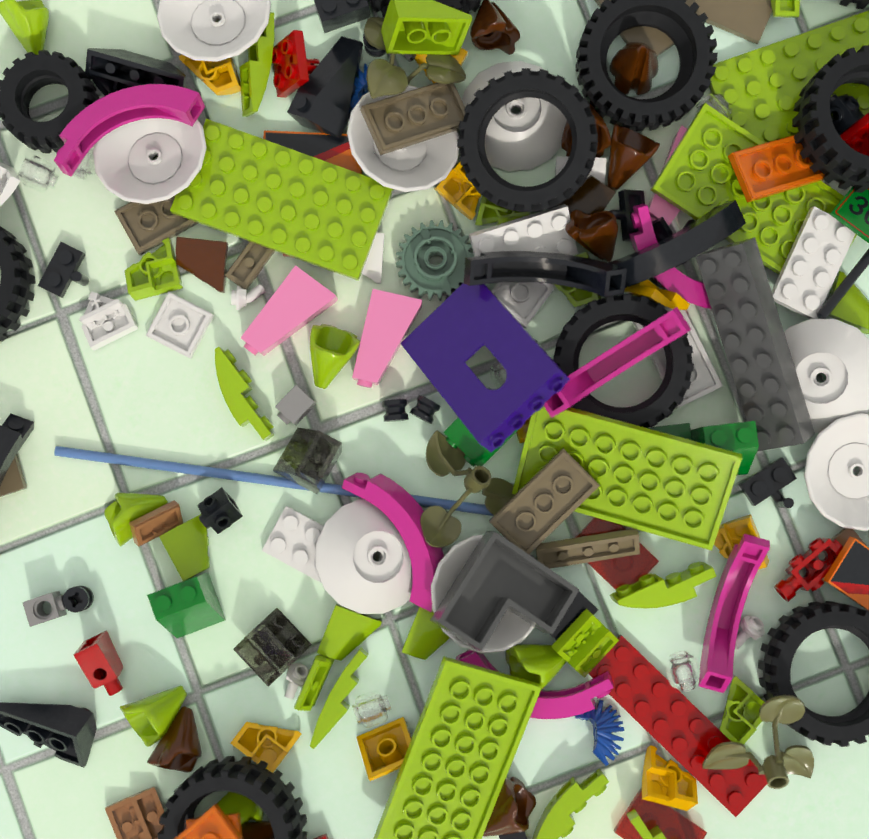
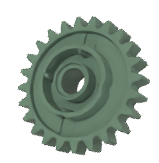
M430 220L429 227H426L421 222L420 230L412 227L413 235H404L406 243H399V248L403 251L396 252V257L401 259L396 262V267L402 268L398 272V276L406 277L403 280V285L411 284V293L419 290V298H422L424 294H428V299L431 301L433 296L437 295L438 300L441 301L443 294L449 297L452 291H455L464 283L465 258L474 257V253H470L473 250L472 245L466 244L469 236L461 237V228L453 231V223H450L448 227H444L443 220H441L439 225L435 226L433 220ZM433 256H439L443 259L439 265L429 263Z

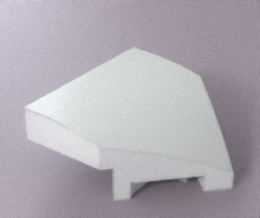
M95 292L90 293L88 297L90 301L86 311L79 318V321L82 323L81 328L93 351L139 329L126 304H123L118 299L114 300L100 296Z

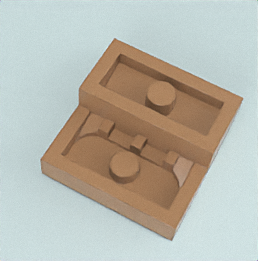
M154 786L105 807L117 839H158V833L165 826L159 824L160 816L164 813V809Z

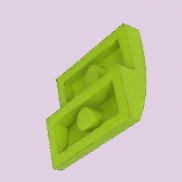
M585 609L551 647L585 678L619 640L589 610Z
M323 655L315 656L295 702L294 709L298 711H311L312 706L315 705L334 659Z

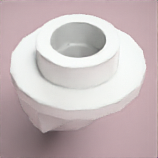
M258 284L247 293L246 289H242L237 285V290H232L231 305H236V310L246 307L247 303L253 302L265 293L264 287Z
M747 615L739 624L743 630L737 635L735 648L739 649L750 637L757 640L765 634L764 624L758 617Z
M294 663L289 666L286 673V680H289V684L284 697L293 700L298 686H303L309 673V669L305 665Z

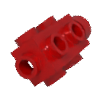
M817 538L808 545L809 550L803 555L798 554L789 561L790 566L785 570L789 577L785 581H779L774 586L775 590L784 600L789 602L796 596L795 592L799 589L815 591L824 584L822 579L826 576L843 548L836 539L831 541L830 538ZM823 551L825 558L820 560L818 555ZM804 567L806 574L801 576L799 571Z

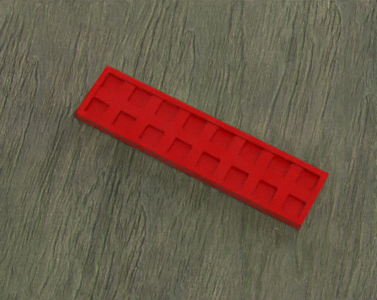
M620 634L617 637L619 641L589 672V675L595 678L608 671L613 680V688L610 689L609 695L725 808L737 817L767 785L765 774L760 775L757 767L750 759L746 766L738 769H703L702 763L708 753L715 746L731 741Z

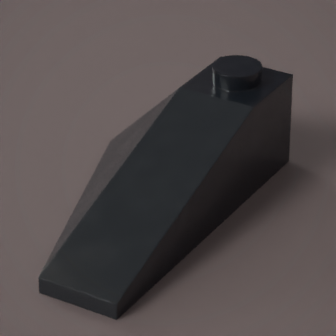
M341 36L309 75V81L297 90L287 113L301 126L338 138L341 137L352 111L350 103L352 94H355L356 86L354 85L355 74L359 71L363 43Z
M0 702V727L17 736L27 735L34 741L33 745L39 748L45 745L55 750L54 756L63 761L83 768L86 766L97 730L94 714L89 709L84 707L78 708L72 705Z

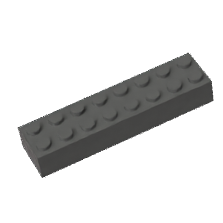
M755 237L715 248L696 256L695 258L746 421H756L759 444L757 451L804 444L815 432Z

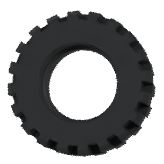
M39 50L38 55L29 52L25 54L26 58L22 60L19 58L15 59L12 62L14 66L11 69L6 67L2 73L5 77L3 80H0V118L3 120L2 123L6 129L29 148L35 151L39 149L42 153L50 154L52 150L57 153L65 144L59 136L60 133L77 114L97 101L99 95L96 93L97 89L91 79L70 57H64L62 53L56 51L52 52V55L47 50ZM50 84L66 86L68 89V102L59 116L45 122L33 121L30 118L29 105L32 97L39 89Z

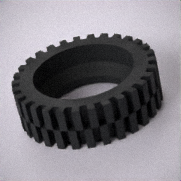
M605 0L602 2L600 9L597 8L593 12L591 19L588 20L577 49L576 72H579L578 84L584 87L582 90L584 98L589 96L591 99L589 103L594 108L597 106L600 109L599 114L603 119L607 115L611 118L609 123L615 125L617 122H621L623 127L629 129L631 126H636V131H643L645 127H649V131L656 130L660 125L664 128L669 126L674 120L678 121L701 99L711 83L710 79L715 73L716 67H713V65L717 61L718 53H713L717 46L716 38L710 39L714 32L712 25L705 27L704 24L708 19L705 12L700 16L696 14L700 7L696 2L689 7L685 4L687 0ZM647 26L664 32L673 41L679 54L680 67L676 81L665 93L651 99H636L622 93L613 84L607 71L606 59L611 43L622 32L633 27Z

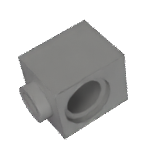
M295 385L275 407L280 411L277 416L285 424L288 425L291 422L297 425L316 403L302 389Z
M60 591L22 602L30 627L67 615L63 604V595L60 594ZM45 601L51 604L52 610L50 614H46L43 610Z

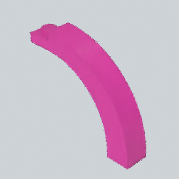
M166 84L139 85L113 92L87 106L68 123L59 135L65 144L57 151L54 162L62 173L71 177L89 150L102 137L114 129L130 122L150 118L171 119L193 127L205 108L204 102L199 92Z
M645 204L633 206L634 213L631 214L633 226L635 229L638 228V232L629 234L635 252L657 243L649 208ZM675 267L652 277L663 288L676 292L687 302L711 309L703 282L687 277Z
M678 307L569 374L570 380L565 384L564 388L560 392L555 393L544 404L550 417L552 418L571 407L631 366L689 332L691 328Z
M357 472L347 477L343 481L342 489L372 503L391 520L399 531L407 547L412 566L413 582L409 601L432 612L431 584L437 565L444 557L442 547H432L424 539L420 524V518L424 510L403 487L382 474L370 479L367 474Z
M744 534L739 545L735 544L729 555L714 596L706 627L700 662L699 687L724 693L733 678L734 651L741 615L754 577L770 549L769 540Z
M468 650L456 656L455 660L499 672L488 661L484 653L481 654ZM607 671L576 687L563 690H541L530 718H568L595 709L594 697H605L611 692L610 689L613 688V680L609 672Z

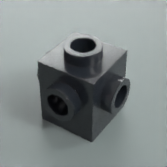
M835 94L830 98L831 119L839 136L864 117V114L859 109L858 101L848 94L841 96Z
M222 487L197 505L202 514L199 516L202 524L207 529L211 527L217 534L243 517L236 502Z

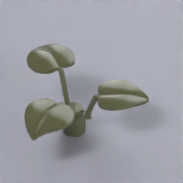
M371 17L367 19L365 24L364 36L373 47L386 50L381 33L384 18ZM390 54L389 62L384 59L373 60L367 69V85L372 99L404 92L410 81L423 69H427L426 74L428 78L437 83L454 84L463 82L466 79L464 70L451 55L428 54L426 57L427 63L421 64L408 77L401 67L394 65L395 54Z
M438 430L431 436L426 447L427 465L433 473L440 477H444L450 472L453 476L467 475L464 478L466 491L448 512L440 506H431L421 515L420 524L426 543L432 547L441 548L452 544L460 536L461 522L451 515L470 493H478L482 490V495L486 496L485 506L492 515H495L515 494H512L514 485L501 478H491V473L483 466H477L473 470L468 468L467 470L460 471L466 462L465 454L459 448H453L446 441V437Z
M782 695L767 700L759 710L760 719L764 722H773L772 730L775 755L766 757L762 766L751 752H746L745 745L737 742H724L715 746L708 753L702 763L703 769H738L746 766L750 759L757 767L759 774H765L767 785L772 789L786 787L789 784L787 774L811 778L814 769L812 751L803 745H793L784 752L780 751L777 729L778 723L791 724L800 720L805 713L804 703L798 697Z

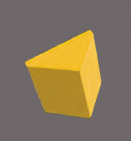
M404 717L356 737L370 781L401 768L412 739Z

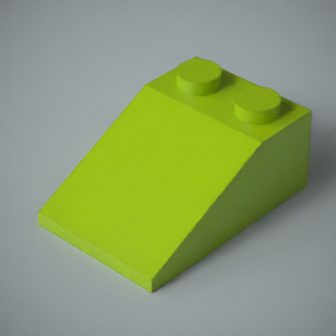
M390 0L381 28L386 53L458 55L472 22V16L434 0Z

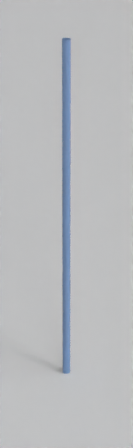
M56 446L54 455L60 457L361 498L342 489V485L61 446ZM411 495L420 506L424 507L440 506L450 510L457 502L454 500ZM462 502L455 510L494 516L487 510L484 504Z

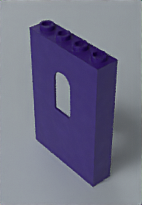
M463 283L400 343L478 443L491 453L496 448L502 446L515 430L520 429L530 416L539 411L570 380L486 284L469 286ZM483 345L489 349L507 373L504 384L495 390L487 389L465 363Z

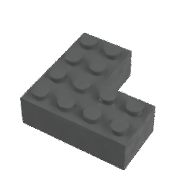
M487 531L431 618V621L471 648L482 651L507 609L542 633L553 635L580 589L497 532Z

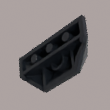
M87 49L85 73L89 79H92L104 96L125 88L147 84L185 87L186 75L169 62L123 49Z

